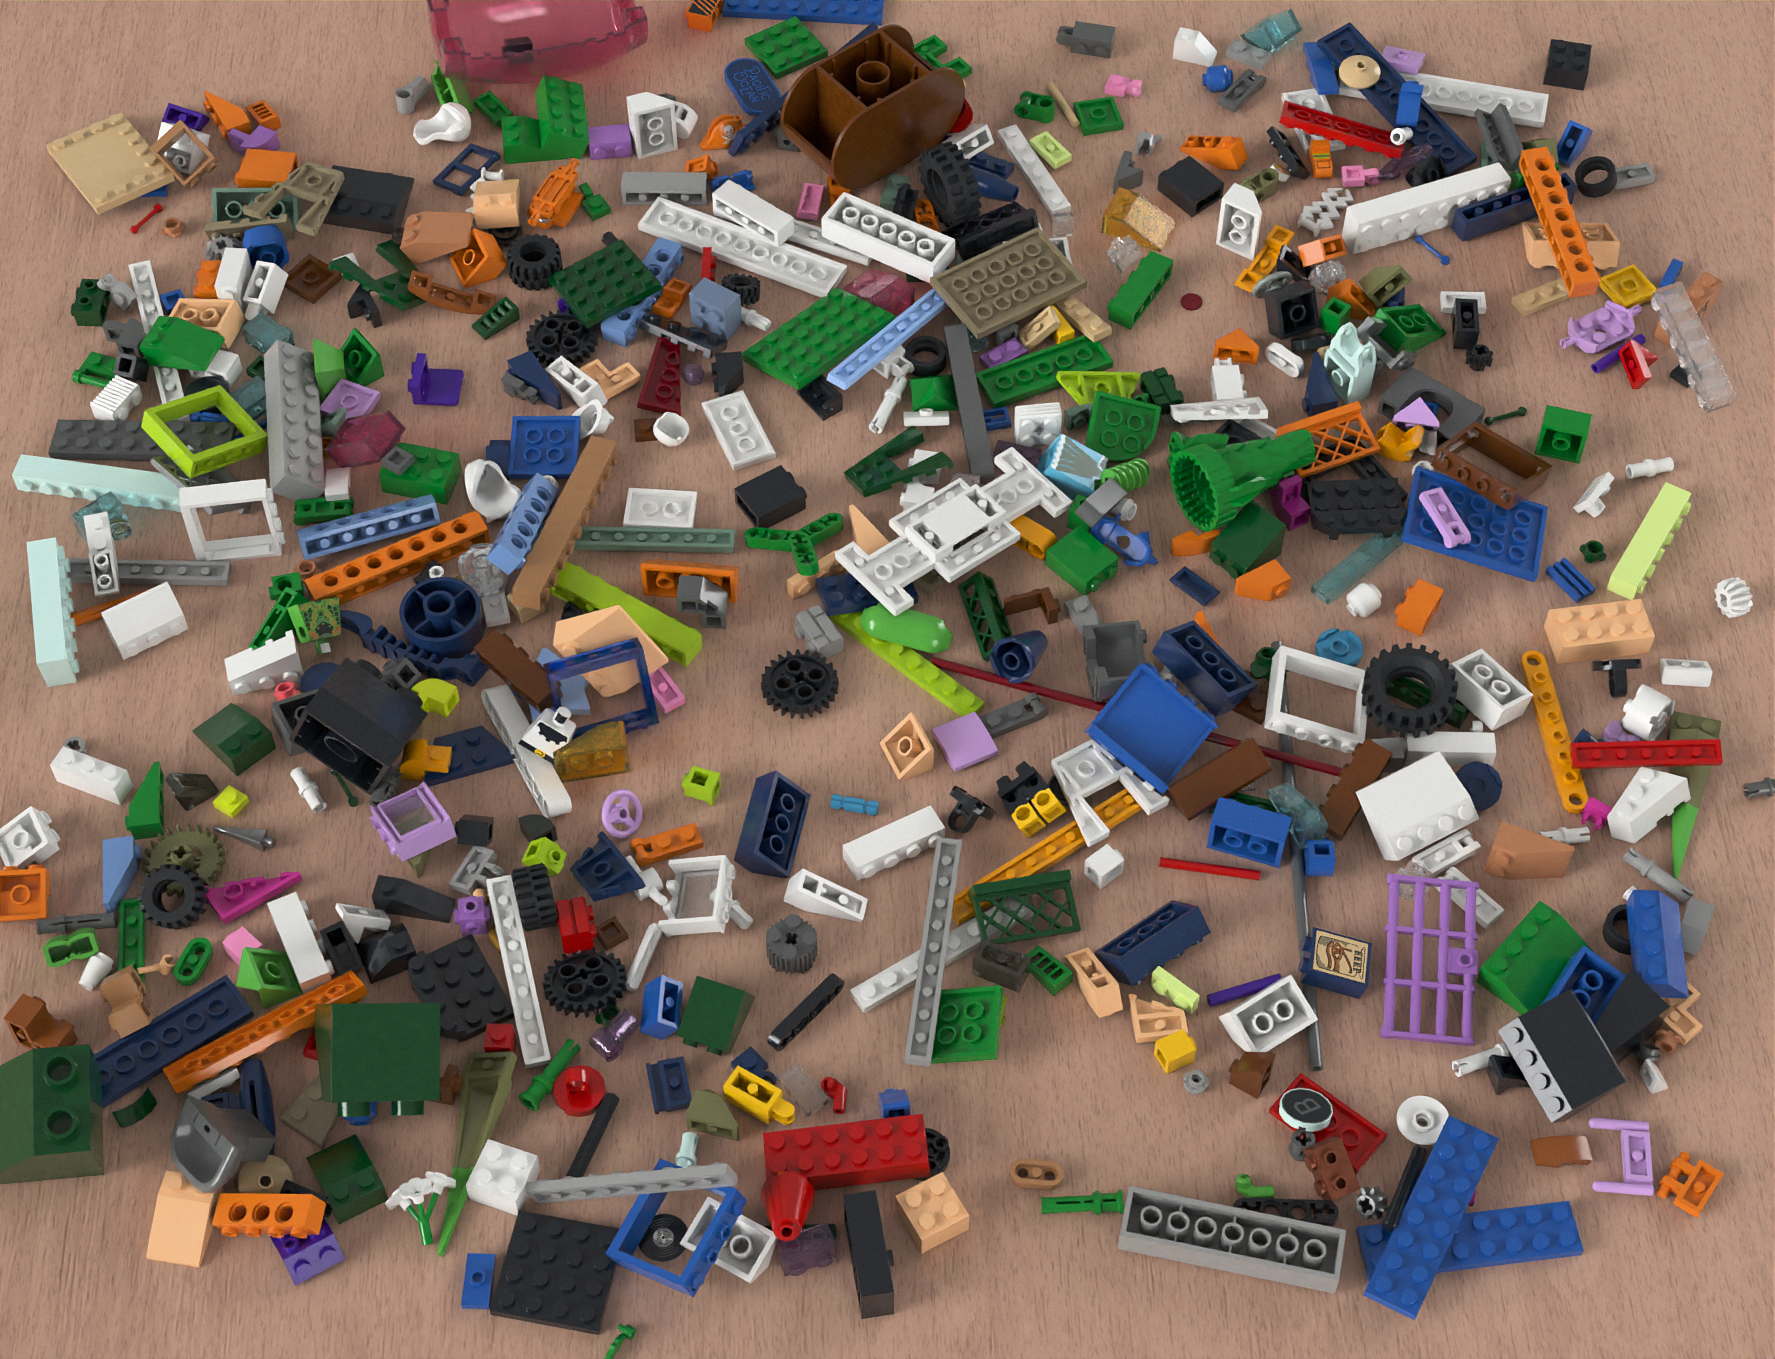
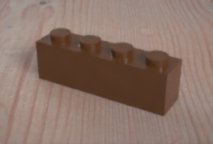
M494 629L474 647L479 660L540 714L546 708H551L563 697L560 681L554 675L549 677L545 673L544 667L538 661L533 663L529 659L528 653L522 647L516 648L513 645L514 642L506 633L500 634Z
M1368 738L1365 739L1363 744H1357L1352 753L1354 759L1350 765L1346 763L1339 774L1342 777L1337 785L1332 784L1326 795L1329 799L1325 805H1319L1313 816L1316 818L1315 826L1340 841L1362 808L1356 791L1378 781L1392 759L1391 751Z

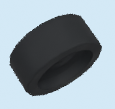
M1602 156L1589 157L1577 166L1575 180L1581 194L1592 198L1602 197L1615 188L1617 173L1615 165L1610 159ZM1604 170L1608 172L1606 179L1599 183L1590 184L1584 182V177L1592 171Z
M919 336L907 344L905 359L914 366L912 374L918 377L936 376L944 370L946 366V347L942 341L931 336ZM922 351H929L936 354L938 358L931 362H921L913 358V356Z
M1622 904L1609 912L1604 922L1602 933L1610 948L1618 953L1631 955L1630 939L1619 935L1614 929V923L1617 920H1628L1626 904Z

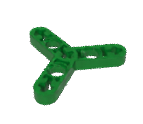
M829 513L797 531L759 527L750 528L744 533L745 544L750 548L791 552L798 573L803 576H812L819 571L818 558L813 546L841 532L844 529L843 516L839 513Z

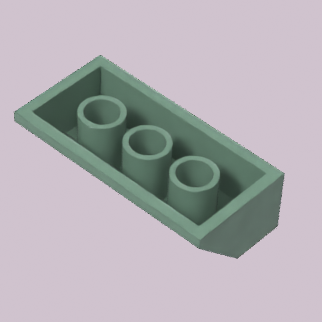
M212 188L213 222L232 220L236 224L245 218L261 221V219L245 215L242 207L244 205L250 206L255 202L254 198L261 193L266 195L273 188ZM285 194L265 216L279 219L280 214H287L294 230L297 231L295 224L302 217V198Z

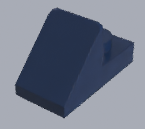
M490 440V444L486 446V461L495 462L509 481L508 467L511 440Z

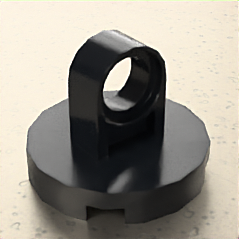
M1424 156L1418 161L1416 166L1406 173L1405 178L1410 186L1416 187L1447 178L1448 172L1443 159L1435 156Z
M1641 659L1592 661L1593 671H1608L1611 697H1625L1627 694L1626 670L1641 669L1642 662Z
M956 785L949 793L958 803L949 815L948 825L952 830L960 834L967 833L979 816L991 821L996 813L986 803L977 797H973L966 790ZM961 815H964V825L960 828H957V818Z

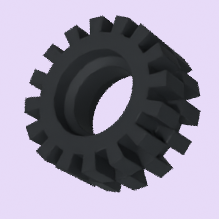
M734 273V275L728 274V277L724 276L721 280V286L740 295L741 306L743 304L749 306L750 303L755 304L759 301L760 280H757L758 278H752V275L745 276L744 273L742 275Z

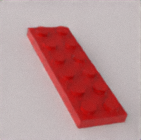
M1286 100L1284 101L1279 123L1287 128L1302 129L1307 134L1322 135L1327 140L1342 141L1347 146H1359L1367 152L1382 153L1387 158L1393 159L1396 157L1400 159L1403 144H1394L1390 138V131Z

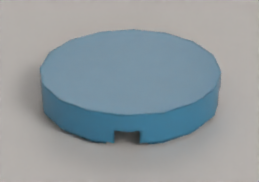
M1333 628L1319 636L1315 652L1316 656L1356 667L1363 655V643L1353 632L1349 630L1339 631V628Z

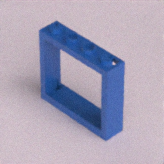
M659 1159L653 1171L662 1170L664 1167H683ZM730 1186L705 1189L723 1196L724 1199L681 1276L632 1256L668 1192L638 1195L605 1254L621 1267L694 1298L701 1284L703 1285L710 1267L716 1262L724 1242L730 1237L736 1220L743 1213L742 1210L747 1200L737 1189Z

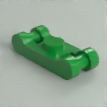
M349 497L346 500L326 501V498L296 500L294 502L296 513L294 514L293 522L298 526H303L308 522L332 521L354 515V512L351 510L354 508V499Z

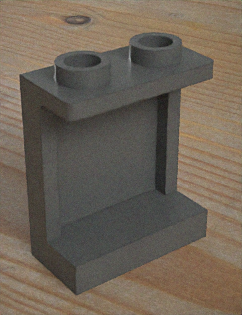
M1368 316L1357 328L1358 338L1365 344L1370 341L1375 347L1376 355L1390 369L1404 371L1409 366L1412 367L1416 362L1414 359L1418 355L1413 351L1404 349L1398 354L1379 336L1387 324L1382 319Z

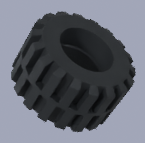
M527 234L523 238H517V241H513L510 244L511 247L507 249L506 256L510 279H512L514 284H518V287L521 289L524 287L529 291L535 289V291H540L541 288L547 289L549 288L547 278L557 271L563 270L559 245L555 243L553 238H548L547 235L539 236V234H534L530 236Z
M540 863L512 870L511 877L524 930L529 932L557 925L558 916L547 867Z
M177 864L160 865L159 869H152L150 876L145 875L143 880L146 882L144 885H139L138 890H142V894L137 895V901L142 902V905L139 906L140 911L145 912L144 917L152 921V924L168 929L187 928L191 926V922H197L200 919L198 917L199 914H204L206 910L203 908L204 903L208 904L209 900L205 898L208 888L203 886L205 881L203 878L198 877L199 874ZM179 882L184 888L185 899L180 908L169 912L162 904V893L169 884Z

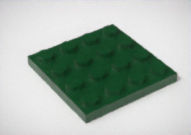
M622 239L561 271H557L547 278L549 285L586 329L663 289L661 282Z

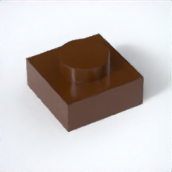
M656 418L634 419L636 442L658 441L653 433Z

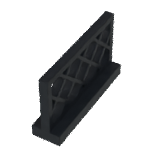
M1014 201L940 233L955 239V249L959 251L960 258L965 261L999 246L1003 242L1039 227L1036 210L1033 208L1025 209Z

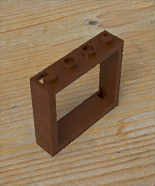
M1476 421L1440 445L1431 463L1432 467L1507 511L1545 483L1552 468V465ZM1475 430H1477L1478 432H1480L1479 435H1478V437H1477L1476 435H1474V434H1475V432H1474ZM1470 446L1527 480L1513 488L1457 454ZM1506 490H1508L1509 492H1511L1512 495L1509 496V495L1505 494V493H1506Z

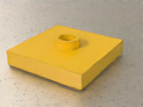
M1634 264L1601 277L1599 285L1614 303L1626 309L1657 298L1660 293Z

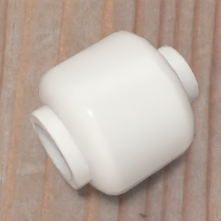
M1360 583L1347 594L1348 605L1346 607L1353 616L1359 615L1366 618L1381 606L1380 599L1382 595L1373 584Z

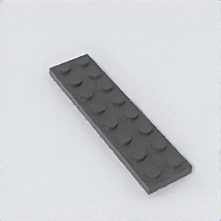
M58 419L48 451L50 458L151 460L153 457L167 455L141 427L142 421ZM169 421L165 423L186 447L188 444L195 443L204 451L233 441L237 431L235 424L232 422Z

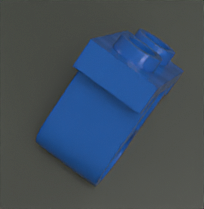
M1406 81V83H1402L1395 125L1417 127L1423 85H1419V82Z

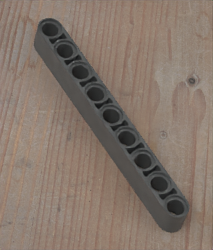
M966 324L943 326L972 483L995 479L994 466Z

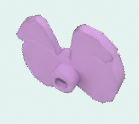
M1617 720L1611 721L1601 735L1602 740L1606 742L1641 741L1637 735H1627L1622 730L1621 723Z

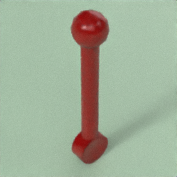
M155 204L153 210L136 226H131L130 232L133 234L138 233L139 228L155 213L162 212V206Z

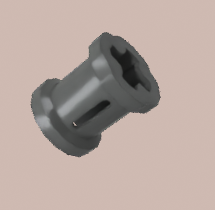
M1299 1128L1293 1132L1288 1149L1290 1156L1300 1162L1304 1161L1306 1156L1303 1148L1315 1144L1316 1141L1315 1135L1312 1132L1305 1131L1306 1128Z

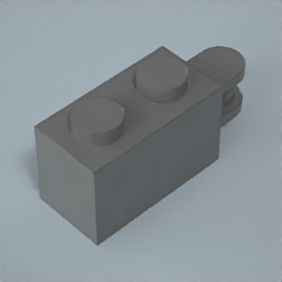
M1076 21L1074 27H1059L1056 41L1061 45L1071 46L1070 53L1110 58L1116 27Z

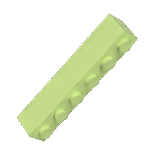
M1667 482L1664 484L1611 574L1607 590L1629 600H1633L1637 593L1641 594L1647 583L1645 578H1651L1656 568V565H1654L1655 561L1660 562L1664 555V545L1669 547L1674 537V534H1672L1673 530L1678 531L1683 521L1681 516H1687L1692 503H1689V499L1692 493Z

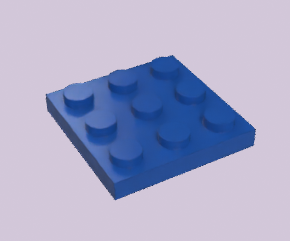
M513 416L508 467L509 479H532L537 472L541 476L549 475L555 479H569L579 459L581 417Z

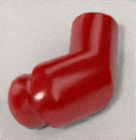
M825 1077L821 1081V1087L834 1100L833 1113H846L847 1089L835 1078Z

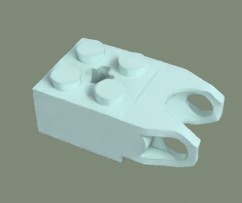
M1351 322L1341 326L1335 337L1331 340L1330 348L1326 349L1323 364L1336 396L1345 405L1356 401L1360 402L1369 397L1377 360L1373 344L1369 341L1366 345H1362L1357 336V329Z

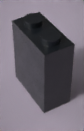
M1188 156L1159 174L1157 190L1189 216L1194 217L1222 199L1224 182L1191 156Z
M782 465L734 488L735 503L754 527L769 528L806 509V491L802 486L799 487L796 484L793 475L789 471L787 472Z

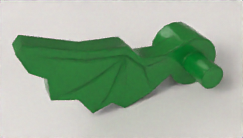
M629 1324L626 1326L618 1325L617 1329L621 1330L622 1333L611 1344L605 1359H613L626 1338L631 1340L636 1333L634 1327Z

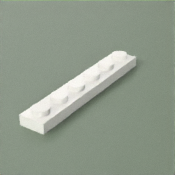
M1017 125L997 130L998 139L1050 216L1053 218L1071 212L1070 203Z

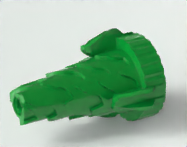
M1307 429L1295 430L1272 439L1268 436L1260 440L1226 445L1229 440V436L1226 433L1194 435L1193 438L1187 440L1185 447L1173 455L1170 463L1172 489L1183 514L1194 527L1205 532L1229 524L1235 519L1238 511L1237 508L1245 506L1256 498L1257 495L1263 493L1264 490L1277 485L1279 480L1294 475V470L1318 460L1314 455L1315 446L1311 433Z

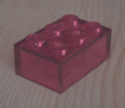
M389 410L350 417L346 419L324 451L340 468H355L362 465L381 463V459L401 441V435L406 428Z

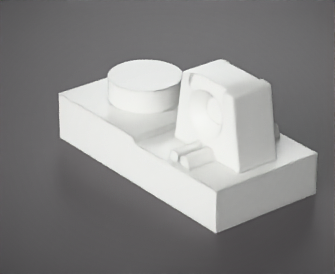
M1607 472L1594 479L1573 509L1577 513L1585 510L1594 518L1600 515L1606 506L1599 496H1604L1610 490L1609 485L1614 480V477Z

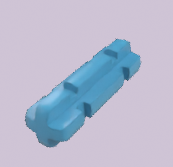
M833 794L831 797V808L841 809L842 807L845 811L862 814L865 811L868 815L874 816L878 813L879 802L869 800L865 802L866 799L850 796L842 798L843 795Z

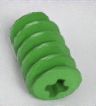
M1138 458L1105 469L1101 472V482L1104 484L1112 477L1127 492L1144 487L1149 480V464L1144 459Z

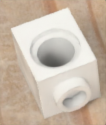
M1106 844L1085 860L1084 874L1101 890L1123 873L1124 858L1118 850L1112 849Z

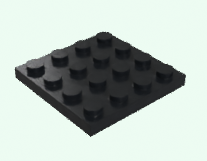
M519 1210L490 1308L491 1315L598 1335L617 1267L616 1262L605 1253L620 1228Z

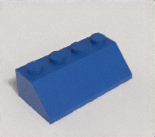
M1633 890L1626 902L1633 972L1660 997L1688 998L1678 902L1657 890Z

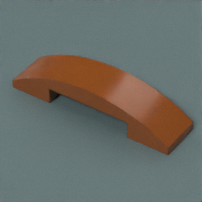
M414 270L411 272L407 289L419 298L438 307L460 313L484 315L495 305L497 295L475 289L474 294L434 283L432 282L433 276Z

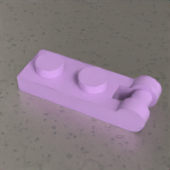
M1439 487L1422 492L1419 499L1443 536L1445 546L1453 548L1458 543H1470L1471 534L1443 489Z

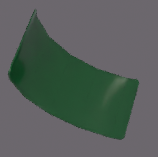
M147 1087L143 1095L133 1104L112 1113L121 1127H127L144 1119L157 1105V1101Z

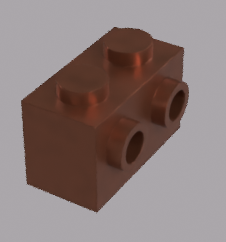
M1331 1136L1303 1148L1306 1155L1304 1162L1307 1169L1314 1176L1316 1181L1314 1182V1188L1319 1197H1322L1324 1200L1334 1201L1361 1189L1341 1138Z

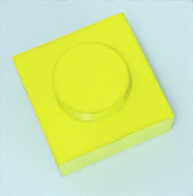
M228 785L213 801V805L219 811L234 818L248 804L249 799L247 795Z

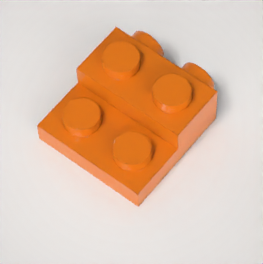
M28 865V869L18 870L17 866L2 867V871H0V923L48 918V896H51L50 871L44 868V865Z

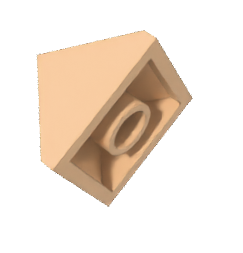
M911 712L880 742L898 780L901 781L934 768V749L915 713Z

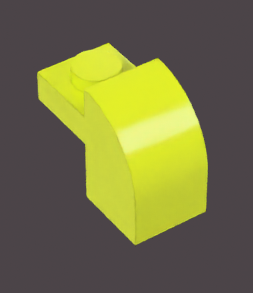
M440 679L423 680L411 689L423 701L421 709L427 713L431 710L446 718L460 701L457 687Z

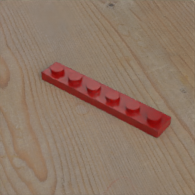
M1720 739L1578 742L1569 745L1571 769L1636 768L1641 766H1719L1723 763Z

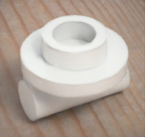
M1425 430L1422 436L1423 441L1418 448L1422 453L1435 455L1437 451V431Z

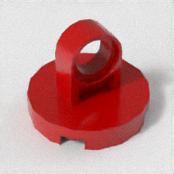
M578 1065L569 1067L561 1072L555 1080L553 1087L555 1103L569 1116L583 1117L594 1113L593 1110L599 1107L606 1094L604 1078L597 1070L589 1066Z

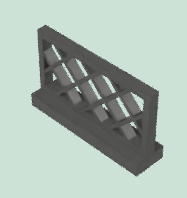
M195 443L188 444L187 446L193 454L204 451ZM168 455L153 457L150 462L151 465L178 488L203 486L202 484L212 485L240 482L224 467L189 479L182 470L177 469L179 467ZM252 502L201 508L211 516L234 510L241 514H247Z

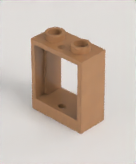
M181 120L149 148L188 189L197 186L202 180L201 177L206 172H212L217 167L216 163L219 161ZM184 134H187L209 157L187 179L164 155Z

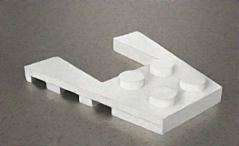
M1092 739L1052 759L1051 762L1053 772L1088 847L1109 837L1110 830L1084 800L1085 797L1119 780L1147 815L1158 811L1169 803L1168 797H1162L1154 791L1155 787L1147 781L1142 782L1134 776V771L1127 766L1123 767L1117 763L1113 755Z

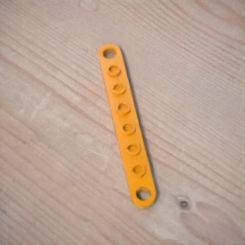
M1527 651L1523 654L1520 665L1523 670L1527 690L1533 694L1531 703L1556 786L1562 799V806L1565 807L1566 811H1569L1568 813H1583L1589 798L1580 769H1571L1569 747L1571 740L1546 659L1538 651ZM1532 658V660H1537V662H1539V665L1533 666L1530 665L1527 661L1528 659L1530 660ZM1577 797L1582 804L1574 805L1569 799Z

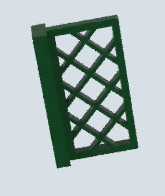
M1070 869L972 885L968 890L969 900L973 903L982 948L1079 932L1081 927L1070 885V880L1072 879ZM1055 890H1065L1066 901L1063 905L1051 898ZM1030 894H1038L1045 899L1039 909L1027 902ZM1012 897L1021 903L1015 913L1002 905L1006 898ZM988 901L997 907L991 917L981 911V902ZM1047 901L1060 909L1054 919L1042 912ZM1023 905L1036 913L1030 923L1017 915ZM999 909L1011 917L1006 927L993 920ZM1062 912L1071 917L1073 926L1064 927L1056 922ZM1038 916L1050 923L1046 931H1040L1032 926ZM1013 920L1026 927L1022 935H1015L1008 930ZM989 924L1002 931L998 939L988 940L986 929Z

